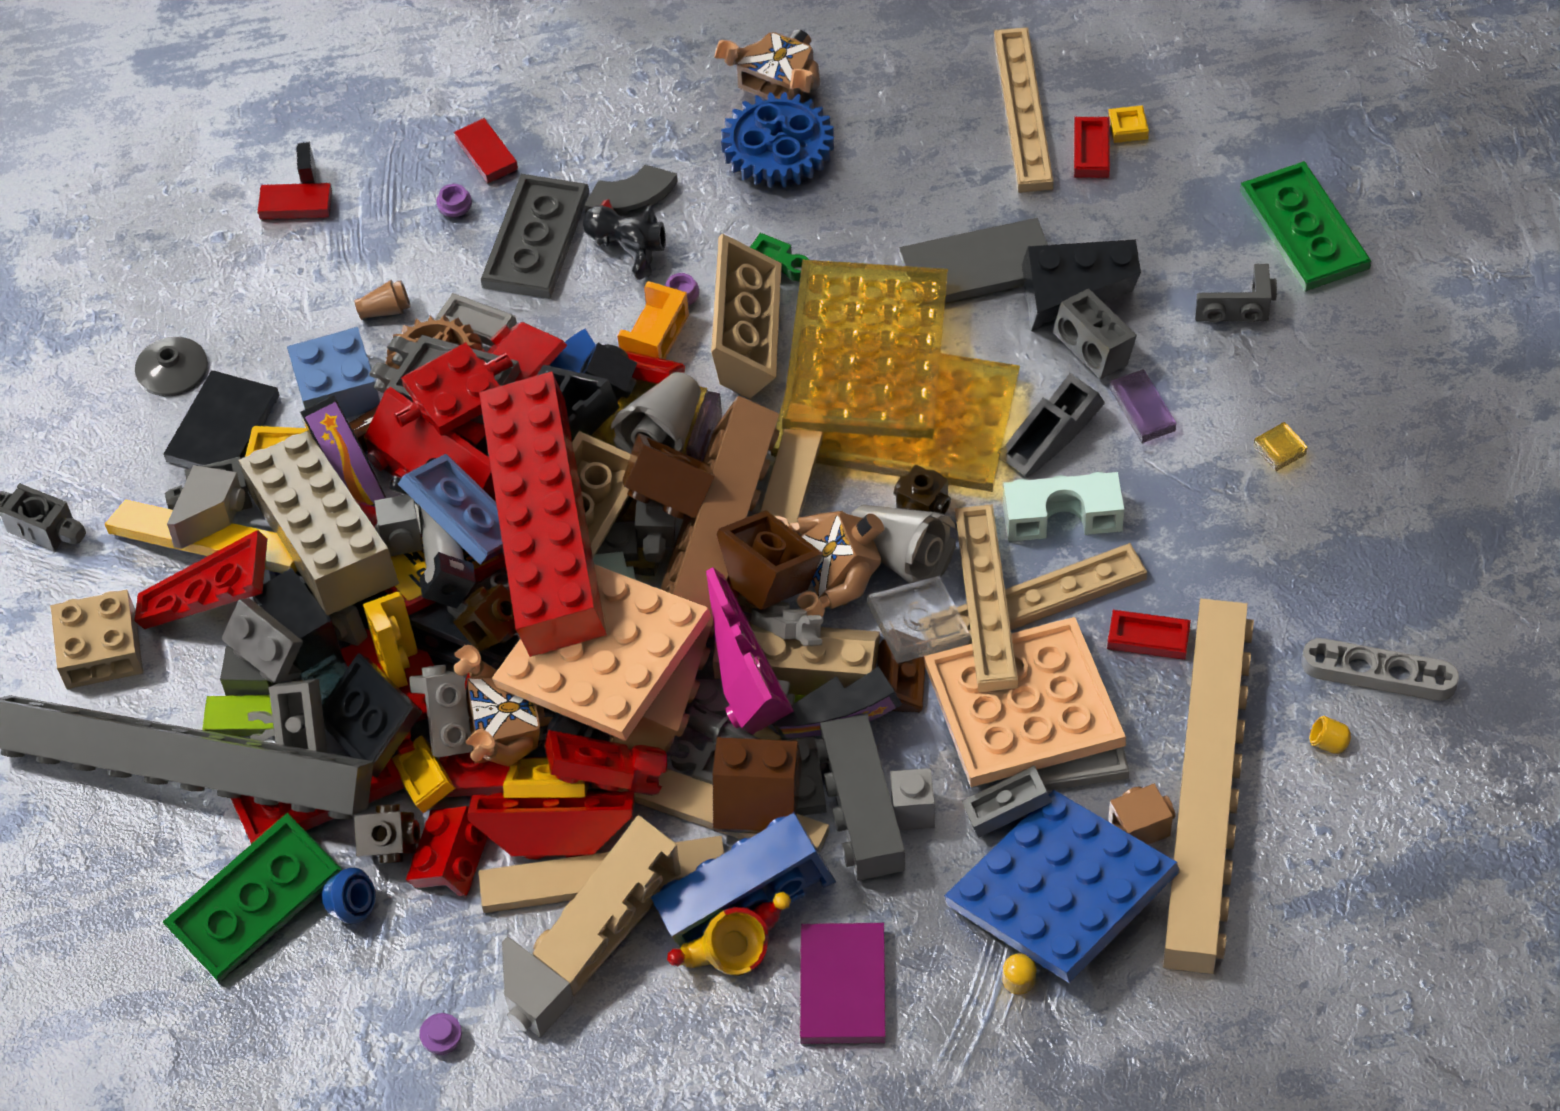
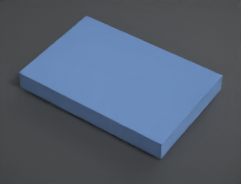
M444 454L405 474L399 481L398 485L480 565L504 552L496 502L448 455Z

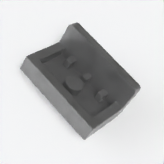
M250 598L239 599L221 640L233 649V653L237 657L255 666L264 679L273 683L299 679L301 670L293 665V662L303 641Z

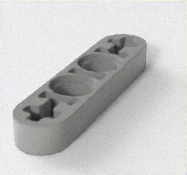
M1324 638L1310 640L1303 649L1301 660L1304 672L1317 679L1436 701H1444L1451 698L1456 691L1459 680V673L1456 667L1444 660ZM1317 654L1325 655L1323 663L1315 662ZM1338 657H1343L1341 667H1336ZM1355 659H1362L1369 663L1371 669L1366 672H1356L1350 668L1349 663ZM1395 666H1401L1406 668L1411 676L1404 680H1398L1393 678L1388 670ZM1419 671L1423 672L1422 682H1417ZM1436 676L1444 677L1443 685L1435 684Z

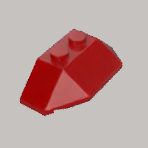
M588 789L585 798H504L503 792L494 793L489 796L477 794L472 795L467 815L468 821L511 856H523L526 859L534 860L545 856L564 855L566 858L594 855L632 818L635 793L634 791H622L621 793L617 790Z

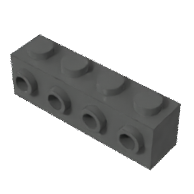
M865 713L820 723L821 739L815 740V748L819 763H827L829 773H825L823 776L828 798L836 797L838 807L832 808L837 832L844 831L847 842L841 843L846 867L854 866L857 881L905 871V849L868 714Z

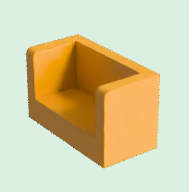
M648 281L644 287L646 305L631 332L620 330L617 335L618 345L625 351L666 359L689 317L687 292Z

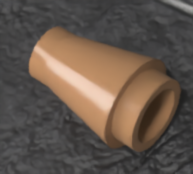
M390 280L365 296L354 300L361 320L403 314L404 309L411 307L408 294L401 280L394 283Z

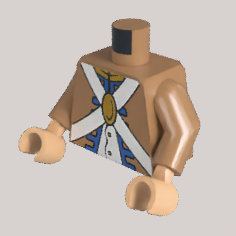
M795 30L790 37L770 32L760 41L743 48H738L737 44L728 40H719L714 58L725 59V63L729 66L736 65L738 88L766 99H768L770 92L773 93L775 99H780L783 92H787L788 99L792 100L797 94L802 98L804 92L810 93V91H815L820 86L819 66L813 60V48L810 46L811 38L803 30Z
M835 511L799 517L797 522L790 524L786 518L775 516L823 552L812 579L816 593L806 591L797 598L798 605L801 609L807 611V615H820L823 617L826 607L829 606L833 609L841 605H847L850 601L860 598L864 594L870 576L881 563V556L874 539L884 531V525L876 515L868 513L864 518L846 514L843 511Z
M465 645L455 652V657L461 660L454 665V671L460 676L466 675L469 672L471 677L467 678L466 685L471 736L465 741L467 745H472L473 751L470 753V756L475 761V764L491 761L504 766H512L538 747L540 727L548 726L556 712L497 688L492 680L497 670L481 661L480 653L475 647Z

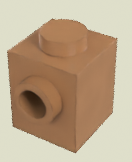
M1155 783L1143 788L1133 787L1124 792L1122 796L1110 800L1108 821L1147 845L1171 836L1172 819L1175 818V810L1169 797L1166 795L1162 797Z

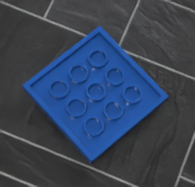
M1053 790L1049 793L1052 800L1051 803L1029 813L954 885L944 897L947 906L1070 983L1179 873V868L1175 860Z

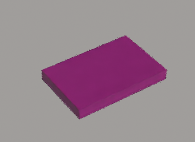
M884 923L801 924V1044L885 1043Z

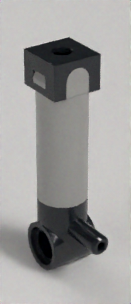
M430 458L426 463H428V462H430V461H432V460H434V459H436V458ZM393 476L389 481V489L406 495L407 493L398 485L402 478ZM414 501L418 506L426 570L419 578L422 598L457 609L476 583L473 563L464 561L463 548Z

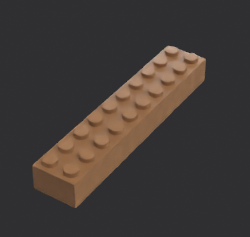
M739 395L712 431L702 462L709 465L715 477L696 518L685 515L660 587L663 591L708 607L711 616L712 609L706 571L713 567L722 573L726 580L728 577L717 532L721 527L746 518L748 511L752 512L761 493L760 490L756 489L758 480H763L770 465V460L766 459L767 452L774 448L780 434V430L775 429L779 413ZM713 616L625 741L611 735L610 742L625 744L629 750H632L635 745L641 744L660 748L667 753L674 741L675 735L680 737L683 734L689 720V715L684 713L687 703H692L700 685V681L695 680L697 671L703 669L710 654V648L705 646L708 637L712 638L715 634Z

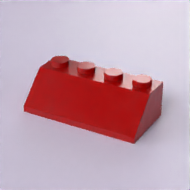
M520 322L512 328H509L507 325L503 326L491 338L494 345L487 353L498 356L507 353L510 359L518 361L521 372L514 381L517 382L537 376L543 365L549 366L567 344L560 338L527 323ZM468 421L452 430L472 446L477 445L486 435L484 425L473 421Z
M390 386L384 392L364 436L368 450L367 458L370 463L379 471L384 469L392 476L402 478L405 474L425 465L430 458H438L446 454L496 501L489 457L453 431L440 436L434 426L421 417L405 425L403 428L400 427L394 413L412 405L413 402Z

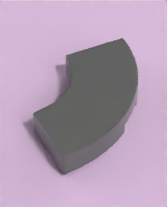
M644 165L638 173L624 180L613 182L598 180L584 205L585 213L592 207L600 206L607 199H610L613 209L620 216L628 215V211L645 205L653 206L667 196L678 182L677 173Z

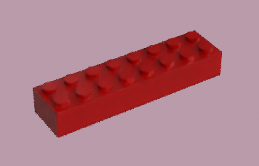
M553 372L479 392L515 627L529 657L606 636L566 403Z

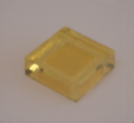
M1285 422L1256 437L1253 447L1276 472L1305 456L1308 448Z

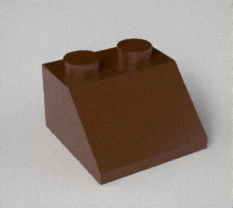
M639 433L622 482L624 487L629 489L627 495L646 504L649 503L650 499L664 504L662 509L664 512L676 518L684 519L685 515L696 518L715 475L707 463Z
M767 510L721 527L717 532L718 542L732 588L745 597L749 604L758 607L760 610L807 591L823 555V552Z
M717 737L713 766V830L715 832L758 834L779 817H787L792 813H795L797 816L802 766L798 741Z

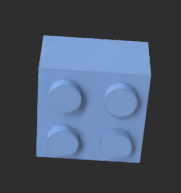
M358 327L287 346L305 409L333 395L346 418L366 413L379 405L378 391L374 389V378L369 375L371 367Z

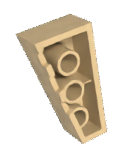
M638 815L576 897L567 904L553 927L545 930L538 937L533 946V956L568 981L573 996L576 995L654 905L651 896L660 892L665 884L676 880L681 874L677 844Z

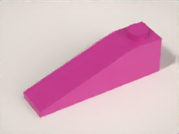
M712 567L706 571L723 692L729 703L725 711L736 729L741 727L753 735L792 713L794 710L725 576Z

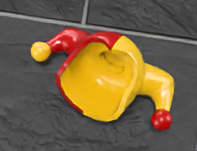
M780 892L775 895L773 901L764 902L753 910L734 907L721 911L709 922L703 936L684 943L680 949L673 948L667 954V961L671 966L679 967L682 965L690 969L712 964L715 969L728 975L739 976L752 972L762 963L769 943L768 932L778 922L781 911L789 908L791 903L790 896L785 892Z

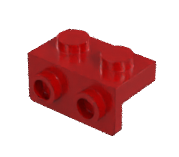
M467 806L430 811L406 877V881L414 888L446 885L458 896H466L468 894L487 836L468 821L467 813L469 808Z

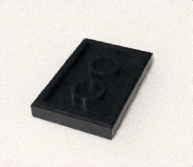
M211 370L164 452L166 462L192 468L193 465L203 466L236 457L244 458L252 428L264 425L280 396L278 388Z
M360 653L353 659L322 704L325 729L352 758L374 761L372 776L378 778L423 713L368 657Z

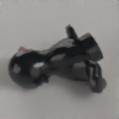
M607 199L600 206L592 207L584 214L583 228L591 240L595 241L599 246L604 244L606 247H609L611 242L617 241L627 253L633 256L634 266L631 276L636 280L652 275L650 266L653 259L652 252L664 251L666 245L663 222H657L652 206H647L644 217L625 218L615 212L610 199Z

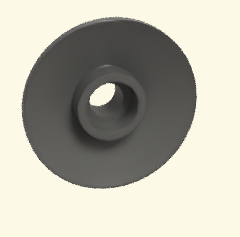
M167 337L153 342L140 353L135 363V375L139 385L147 392L164 397L176 396L188 392L201 382L207 371L208 360L204 349L197 342L185 337Z

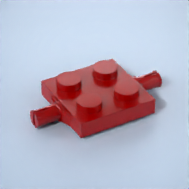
M465 342L401 377L403 387L412 397L413 404L394 413L396 421L403 428L405 425L421 417L431 423L440 436H443L482 414L479 392L500 387L494 376L513 367L510 357L507 353H503V355L486 363L478 358Z

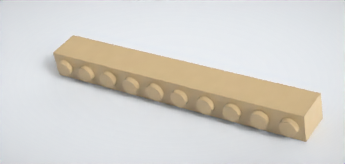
M1200 598L1174 860L1178 864L1179 873L1171 881L1163 968L1214 974L1215 960L1224 959L1226 934L1218 933L1219 921L1227 922L1230 897L1222 896V886L1230 885L1233 861L1225 860L1226 849H1234L1236 825L1228 824L1229 813L1237 814L1239 789H1232L1231 784L1232 778L1240 779L1242 754H1234L1235 743L1243 744L1245 720L1237 719L1238 709L1246 710L1248 686L1240 685L1241 676H1249L1251 659L1250 652H1243L1244 642L1252 643L1254 620L1246 619L1248 603Z

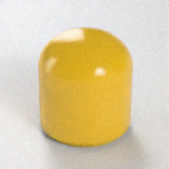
M1321 716L1313 724L1309 740L1312 746L1333 754H1340L1350 744L1351 731L1347 725L1329 717Z
M1025 954L1011 955L1003 965L1002 983L1006 990L1013 994L1021 995L1028 993L1035 985V962Z

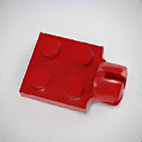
M548 731L545 743L550 774L555 775L557 779L566 783H578L579 780L593 782L598 787L610 791H616L620 787L634 791V793L649 796L659 794L662 788L659 785L660 775L667 771L666 751L641 744L635 745L632 750H629L625 744Z

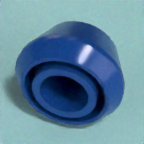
M346 868L326 882L322 892V901L326 911L347 924L363 922L371 913L376 900L373 882L359 868Z

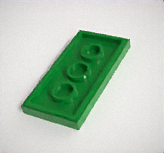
M1305 161L1241 182V194L1305 292L1370 269L1371 259Z
M286 813L162 923L210 976L219 983L323 891L326 882L341 872L342 869Z

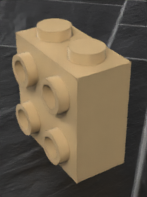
M127 589L108 591L102 595L83 599H70L63 603L50 605L57 670L66 689L143 674L138 626L134 621L135 608Z

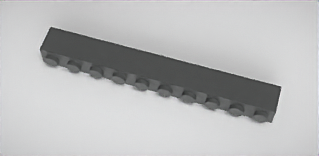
M8 695L0 697V754L3 756L24 757L25 754L36 756L37 762L45 764H59L60 760L72 762L73 769L93 771L98 767L108 769V775L113 777L128 778L132 777V774L144 776V782L150 784H168V781L181 783L180 788L183 790L204 791L205 788L217 790V795L225 798H240L242 794L254 797V802L262 805H277L278 801L290 803L291 809L299 812H314L315 809L329 811L328 816L336 819H352L354 814L368 809L374 761Z

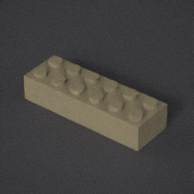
M309 431L289 436L280 443L265 449L256 450L249 456L238 460L251 497L273 532L277 533L294 560L296 568L327 616L399 584L388 547Z

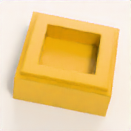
M1143 105L1108 109L1110 129L1114 143L1147 140L1149 138V129Z

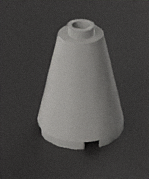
M672 373L619 411L611 424V430L614 428L616 437L613 439L615 446L631 454L635 440L640 433L682 452L701 395L698 383L685 373Z
M861 505L850 513V515L864 518L868 513H872L882 521L884 531L874 539L881 556V562L911 585L918 588H928L931 585L927 584V582L932 577L940 579L946 571L956 544V539L950 537V527L955 528V523L949 516L937 512L873 505Z

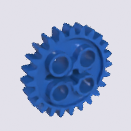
M770 92L768 100L763 101L757 95L753 105L743 101V111L733 109V118H726L725 128L721 129L722 153L725 156V163H731L732 172L741 171L742 180L754 176V185L760 184L763 179L767 180L769 188H772L775 181H780L783 187H787L789 179H793L795 183L801 184V175L812 179L813 168L822 171L824 169L823 161H830V151L834 150V127L830 125V116H823L822 106L813 109L812 99L802 104L799 94L792 100H789L787 92H783L780 99H775L773 93Z

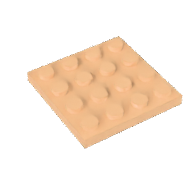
M594 564L607 635L529 657L520 639L494 674L492 680L495 686L501 690L626 741L712 616L708 607Z
M1075 617L1011 633L1018 678V688L978 692L972 644L924 656L926 670L970 787L1012 777L1034 765L1038 770L1126 746V736Z

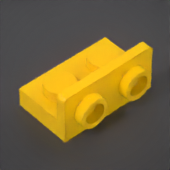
M395 592L364 603L363 607L379 663L385 675L398 688L408 685L404 669L410 667L407 657L417 654L418 650L404 598L401 592Z

